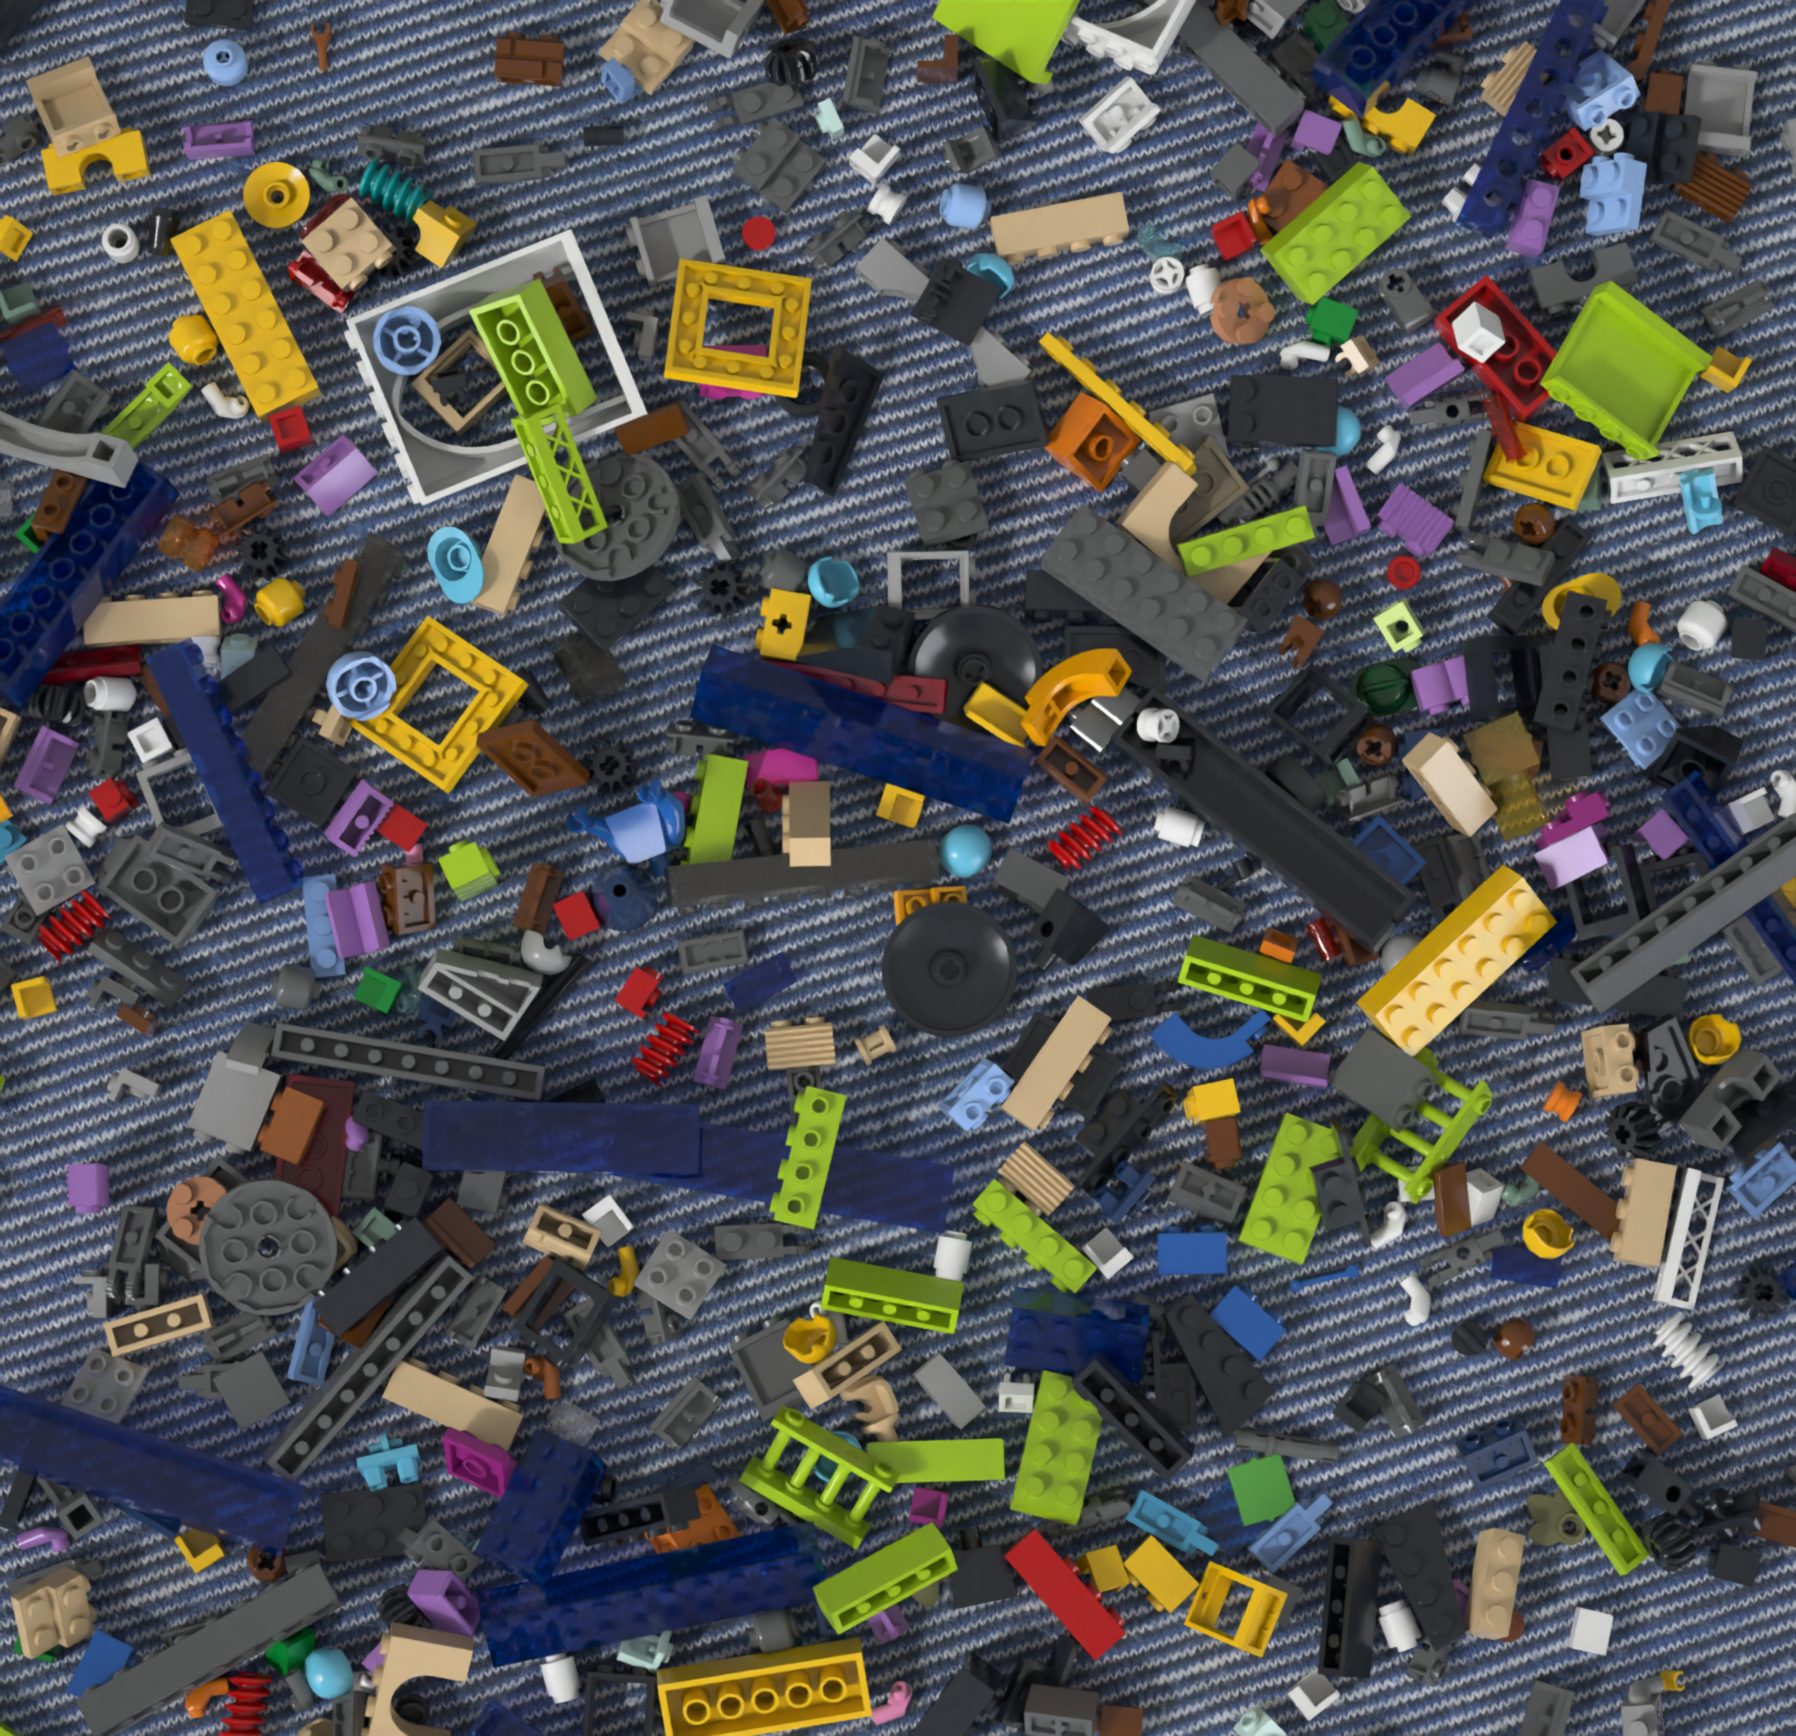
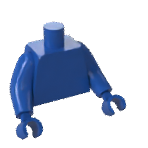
M653 780L651 786H648L645 782L641 783L638 798L643 803L606 818L588 816L587 810L579 807L575 810V817L571 814L567 815L566 827L573 833L585 831L600 838L619 856L627 860L630 865L648 860L654 877L658 878L673 872L667 852L683 846L685 813L681 801L672 793L661 788L662 783L659 780Z

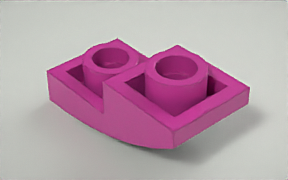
M814 746L779 748L744 756V761H748L746 773L747 787L752 791L784 783L789 787V782H806L819 779L816 748Z

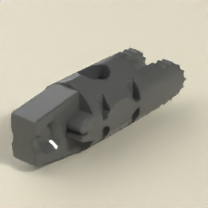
M1492 389L1458 394L1447 398L1424 400V409L1408 411L1410 425L1427 423L1428 430H1433L1451 425L1496 419L1495 410L1491 411L1489 409L1470 414L1468 405L1469 401H1484L1493 397ZM1449 405H1454L1456 408V414L1453 417H1448L1446 414V409Z
M1496 1230L1485 1236L1479 1231L1419 1260L1422 1268H1428L1447 1258L1451 1267L1432 1275L1428 1279L1432 1288L1494 1258L1492 1251L1506 1245V1240L1501 1230ZM1462 1251L1470 1252L1467 1259H1459Z
M734 1475L726 1484L739 1497L734 1504L755 1521L782 1549L786 1550L791 1544L772 1525L781 1517L794 1532L800 1534L805 1527L784 1507L739 1482L740 1478ZM760 1503H766L768 1506V1512L763 1516L757 1513V1507Z
M1120 1485L1084 1497L1076 1526L1043 1518L1050 1538L1077 1533L1128 1514L1132 1510V1506L1129 1500L1125 1498L1127 1497L1125 1489Z

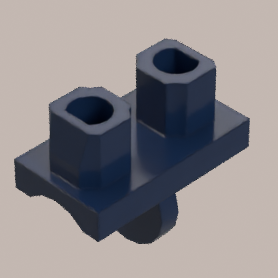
M1122 1160L1114 1171V1174L1123 1181L1117 1191L1114 1192L1104 1184L1093 1196L1102 1208L1100 1211L1117 1225L1125 1215L1133 1219L1140 1209L1147 1215L1151 1213L1152 1209L1145 1203L1153 1195L1148 1187L1156 1178L1140 1164L1136 1166L1126 1160Z

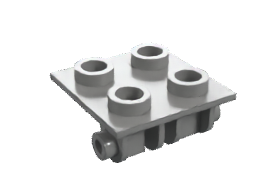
M1213 393L1149 412V423L1152 425L1155 422L1161 424L1171 435L1168 440L1176 447L1181 443L1194 453L1208 435L1226 457L1229 456ZM1160 455L1162 465H1164L1166 460Z
M63 824L4 856L8 864L6 866L7 871L12 878H16L36 916L96 883Z
M668 1229L633 1285L691 1321L707 1294L717 1282L726 1264L676 1232Z
M93 1348L60 1406L101 1422L102 1428L113 1433L115 1428H120V1421L126 1411H130V1404L135 1402V1395L141 1385L146 1383L145 1378L150 1370Z

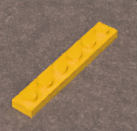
M1049 332L1042 337L1039 343L1043 351L1099 401L1105 403L1129 428L1167 462L1175 463L1189 477L1197 471L1192 461L1195 458L1193 453L1180 443L1176 447L1168 440L1171 436L1170 433L1158 422H1155L1153 425L1144 418L1147 413L1135 401L1131 400L1127 403L1119 396L1122 393L1121 389L1109 378L1105 382L1102 381L1095 374L1098 369L1087 358L1083 357L1079 360L1071 353L1074 348L1061 335L1055 339Z

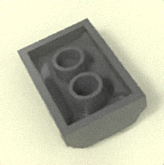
M138 834L128 839L120 838L96 870L99 877L97 889L171 943L181 948L194 935L213 909L220 893L194 874L148 856L145 852V846L148 841Z
M217 1156L202 1175L217 1179L228 1190L252 1180L221 1156ZM198 1201L197 1207H194L192 1211L193 1214L198 1215V1220L203 1221L204 1216L209 1213L210 1207H205L204 1201ZM167 1220L155 1235L159 1243V1258L164 1260L166 1264L189 1282L206 1278L201 1266L199 1245L188 1243L175 1236Z

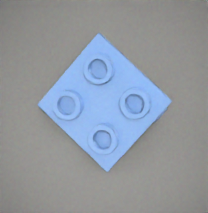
M1636 688L1600 718L1603 723L1601 727L1603 729L1606 728L1613 738L1615 736L1618 738L1614 742L1616 744L1621 742L1624 745L1621 750L1625 751L1627 749L1629 751L1627 754L1635 762L1634 765L1636 767L1639 765L1643 770L1661 756L1676 728H1683L1652 691L1645 693Z

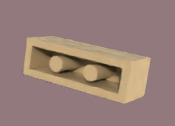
M1429 732L1402 759V762L1450 826L1471 837L1498 810L1490 799L1493 794L1487 786L1475 779L1473 776L1476 773L1475 769L1466 760L1458 756L1459 748L1449 737L1444 736L1441 738Z
M830 781L789 782V795L782 796L783 853H789L790 867L831 866Z
M1639 1158L1630 1161V1165H1625L1622 1174V1185L1626 1186L1624 1199H1619L1616 1208V1218L1621 1220L1618 1232L1614 1231L1610 1243V1251L1614 1252L1613 1261L1651 1269L1660 1266L1677 1166Z
M205 1294L103 1324L113 1357H120L216 1328L210 1304Z
M882 1321L865 1330L792 1381L810 1409L830 1400L902 1349L885 1322Z
M1497 1528L1479 1532L1463 1622L1465 1633L1491 1640L1508 1637L1525 1535Z

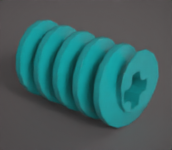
M374 157L361 178L360 197L366 199L371 195L372 204L378 205L383 201V210L389 212L394 208L395 217L401 218L406 214V223L414 224L413 217L418 208L432 200L434 190L432 189L426 196L423 195V183L412 189V177L409 176L403 183L400 182V170L389 176L390 165L386 163L379 170L377 169L378 158Z

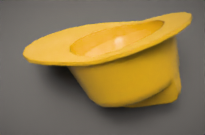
M1591 573L1583 575L1550 590L1544 598L1542 612L1549 626L1557 630L1569 590L1608 600L1606 609L1612 611V617L1621 604V589L1615 579L1607 574Z

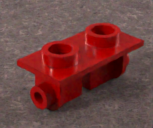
M306 249L303 250L297 261L293 260L287 269L290 272L288 277L340 314L344 313L356 291L353 292L352 290L345 293L317 259Z

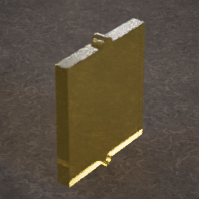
M1518 711L1463 735L1472 755L1471 763L1476 764L1485 786L1540 763L1531 742L1532 734L1527 733Z
M1526 768L1509 776L1503 774L1499 776L1498 781L1487 785L1493 794L1490 799L1498 808L1493 816L1505 842L1523 834L1529 836L1532 834V830L1550 823Z

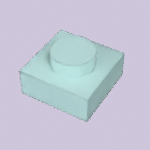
M828 98L818 103L819 114L815 115V119L823 134L828 132L832 140L843 136L844 127L831 99Z

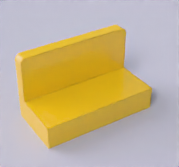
M981 681L963 707L966 716L1022 752L1026 747L1024 740L1028 734L1020 723L1028 710L986 682Z

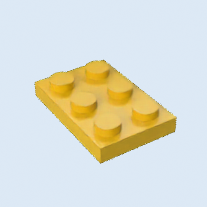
M1508 419L1482 478L1487 484L1577 511L1602 450L1600 446Z

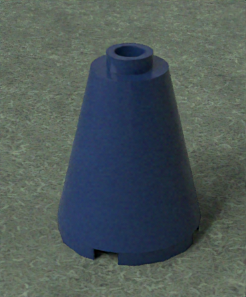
M620 864L605 869L597 876L590 890V906L595 917L605 927L615 931H632L642 927L652 917L657 903V891L653 881L643 870L632 865ZM625 888L627 890L623 897H616L614 895L619 889Z

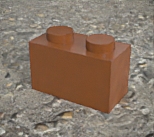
M287 1086L284 1092L278 1091L271 1106V1110L275 1111L270 1124L264 1123L257 1141L262 1143L260 1150L301 1166L327 1103Z

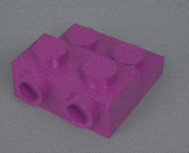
M1584 790L1565 801L1564 805L1566 808L1559 813L1561 818L1548 823L1540 829L1542 835L1535 840L1539 850L1546 849L1605 820L1609 816L1607 810L1610 809V804L1604 792L1600 790L1588 795L1587 791Z
M449 1426L442 1436L448 1474L507 1501L520 1482L518 1461L499 1445H489L478 1440L468 1431H459Z

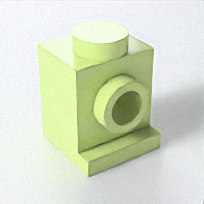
M1406 597L1379 611L1373 618L1394 653L1402 648L1406 653L1422 643L1420 637L1424 635L1425 630L1408 604ZM1400 620L1406 621L1409 626L1408 630H1398L1397 622Z

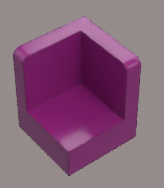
M914 1487L909 1521L922 1524L933 1522L935 1526L943 1527L949 1493Z

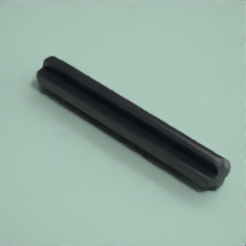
M578 952L572 957L569 967L563 972L558 973L530 1005L506 1040L503 1041L501 1039L492 1049L493 1055L501 1060H508L590 966V961L583 954Z

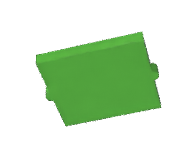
M1274 1454L1271 1457L1267 1456L1261 1459L1253 1457L1249 1459L1248 1463L1226 1469L1244 1527L1264 1520L1273 1522L1275 1517L1283 1515L1295 1504L1281 1455Z

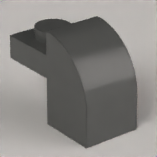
M63 1457L36 1475L37 1480L55 1504L56 1514L75 1541L104 1522V1515L96 1498L66 1457Z

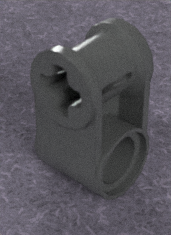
M1391 269L1380 279L1378 293L1405 334H1411L1436 316L1430 302L1419 291L1404 270ZM1390 280L1393 283L1397 281L1401 283V287L1398 289L1399 292L1396 289L1392 291L1388 289L1387 286L1390 284Z

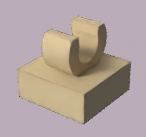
M1363 335L1352 338L1341 345L1344 352L1339 353L1335 358L1336 362L1343 361L1346 358L1351 361V369L1344 373L1346 377L1370 371L1381 363Z
M333 703L328 713L317 709L312 721L321 726L319 735L332 743L344 747L352 729L348 724L352 717H345L340 714Z

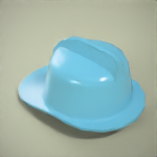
M443 527L437 530L430 538L427 553L431 568L448 599L455 603L466 604L473 601L479 595L484 584V569L481 562L483 553L479 544L467 536L464 531L456 527Z

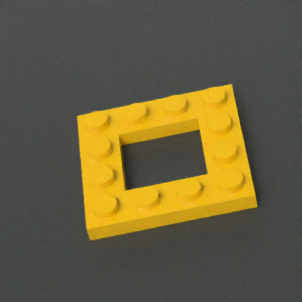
M680 258L664 378L797 398L812 279ZM708 299L773 308L774 313L768 357L703 348L702 343Z
M427 616L389 667L394 673L396 681V691L392 693L389 707L375 718L365 721L351 718L348 724L449 794L481 751L476 745L478 733L498 728L529 685L498 662ZM436 664H439L478 691L476 697L440 745L397 717Z

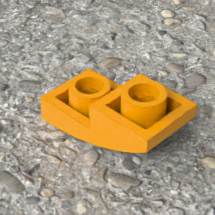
M966 886L893 892L896 926L910 913L932 903L953 901L967 904Z

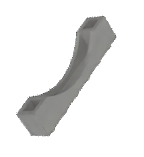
M883 237L855 267V273L879 295L897 296L918 302L931 277L929 271L920 263L916 262L913 265L904 257L907 253L894 240L888 243ZM981 326L970 347H968L977 369L979 385L983 388L1028 380L1031 377V370L1028 368L1031 365L1030 362L1019 352L1015 351L1012 354L1003 345L1006 341L995 330L990 329L988 332Z
M0 411V453L122 488L126 487L138 461L137 456L126 440L98 432L73 434L51 430Z

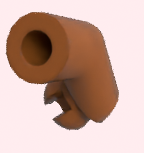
M541 1355L528 1357L524 1362V1371L544 1383L545 1400L562 1398L557 1365Z

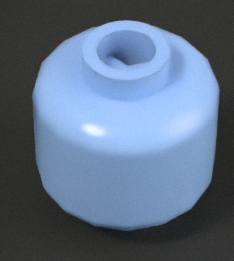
M219 39L212 42L206 48L203 55V65L209 78L214 83L221 86H232L239 83L246 76L248 59L243 48L237 42L230 39Z
M955 183L949 190H944L940 202V214L944 216L948 225L976 229L980 226L982 220H988L991 212V201L986 199V193L983 188Z

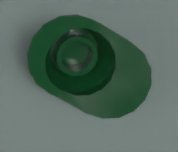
M1407 658L1370 664L1361 668L1353 676L1349 686L1350 694L1366 706L1373 717L1409 711L1418 707L1409 674L1414 670L1422 668V666Z

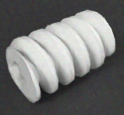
M1678 1312L1653 1333L1657 1334L1653 1346L1666 1345L1662 1353L1663 1358L1674 1354L1675 1358L1671 1367L1684 1366L1680 1378L1691 1375L1693 1379L1688 1387L1692 1389L1707 1381L1724 1364L1715 1367L1719 1359L1718 1354L1706 1356L1710 1345L1704 1343L1697 1346L1701 1339V1334L1697 1332L1688 1335L1692 1324L1687 1322L1679 1325L1683 1318V1313Z

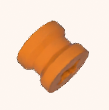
M1558 1080L1548 1095L1542 1110L1546 1112L1553 1111L1558 1114L1561 1121L1566 1123L1576 1109L1582 1093L1577 1090H1568L1565 1083Z

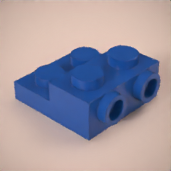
M1380 815L1374 820L1370 816L1367 817L1355 829L1359 835L1351 844L1404 886L1427 864Z

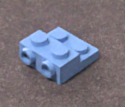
M1602 50L1594 53L1546 84L1549 94L1566 108L1569 118L1584 131L1594 126L1603 125L1608 116L1619 109L1630 108L1636 98L1641 96L1633 75Z
M1614 153L1613 159L1596 156L1593 157L1592 164L1583 166L1579 197L1590 200L1586 215L1585 233L1599 236L1638 229L1646 163L1634 160V155L1629 153Z
M983 1058L937 1107L946 1116L953 1119L962 1129L968 1131L972 1127L975 1130L988 1117L986 1111L994 1103L999 1105L1009 1096L1012 1091L1009 1087L1014 1081L994 1062Z

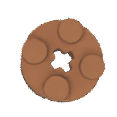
M1251 277L1226 280L1217 286L1211 296L1210 304L1214 303V314L1210 315L1211 324L1217 335L1227 343L1244 345L1257 342L1266 333L1269 322L1274 319V307L1269 303L1262 287ZM1237 305L1243 307L1244 317L1239 318L1237 316L1239 312Z
M198 1176L185 1180L173 1189L167 1202L166 1212L169 1225L173 1229L175 1236L188 1243L199 1245L201 1230L208 1214L204 1216L202 1221L198 1220V1215L193 1214L192 1210L194 1207H197L198 1201H204V1206L211 1209L216 1201L229 1191L220 1181L212 1177Z

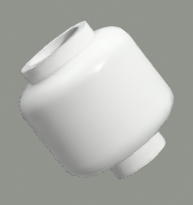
M1711 600L1694 601L1679 619L1677 629L1679 638L1684 645L1692 650L1700 651L1714 647L1726 630L1728 623L1723 614V608L1718 603Z

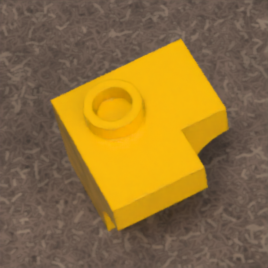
M430 200L418 208L413 217L421 233L415 251L440 268H443L455 259L462 245L472 235L478 223L451 205L443 209Z

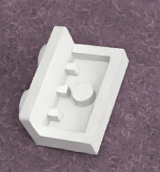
M1126 76L1078 121L1103 151L1113 154L1126 149L1132 142L1131 137L1139 130H1145L1155 122V115L1161 111V108L1148 99L1132 77Z

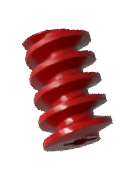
M1091 805L1088 808L1091 818L1082 813L1078 816L1081 827L1070 822L1068 828L1071 835L1064 831H1059L1057 835L1060 844L1052 839L1047 841L1051 854L1070 876V865L1079 870L1082 868L1079 861L1080 857L1088 861L1092 860L1089 849L1093 848L1100 853L1103 851L1100 840H1104L1109 844L1113 843L1111 831L1120 836L1124 834L1116 821L1104 808L1099 809Z
M85 890L80 891L83 898L82 903L73 898L70 900L73 908L71 912L63 907L60 908L63 919L59 920L52 915L49 917L52 928L49 929L42 924L38 926L41 937L38 938L59 963L63 962L61 950L69 955L74 953L71 942L79 946L84 945L82 933L89 937L95 936L93 924L101 929L105 927L103 916L113 920L97 899Z
M663 1012L661 1015L666 1025L658 1023L654 1025L659 1036L650 1034L646 1036L651 1047L641 1045L638 1047L643 1058L632 1056L630 1059L637 1072L660 1088H663V1085L658 1080V1077L670 1078L671 1076L666 1069V1065L673 1067L679 1065L673 1055H686L681 1044L693 1045L694 1041L689 1032L700 1034L697 1029L677 1015Z
M237 1670L240 1672V1675L229 1677V1681L238 1687L226 1692L228 1696L235 1699V1702L224 1704L223 1707L230 1711L232 1716L221 1718V1722L230 1728L229 1730L219 1731L218 1735L262 1736L263 1732L254 1727V1725L265 1723L266 1718L258 1714L257 1711L267 1710L268 1704L260 1700V1698L270 1696L271 1691L262 1686V1684L273 1682V1677L252 1671Z

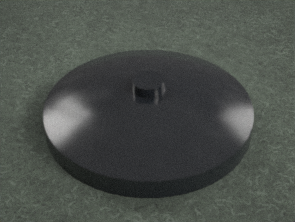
M965 604L943 611L922 628L910 649L907 675L949 679L946 713H921L931 724L948 734L976 739L995 735L967 717L963 709L981 681L986 682L1028 710L1030 705L1026 701L1025 696L1042 677V662L1034 638L1025 625L1016 617L994 606Z
M946 901L932 903L910 913L891 933L882 957V981L886 995L895 1011L914 1028L939 1037L965 1036L988 1026L1008 1005L1017 980L1016 954L1006 931L985 911L961 902Z

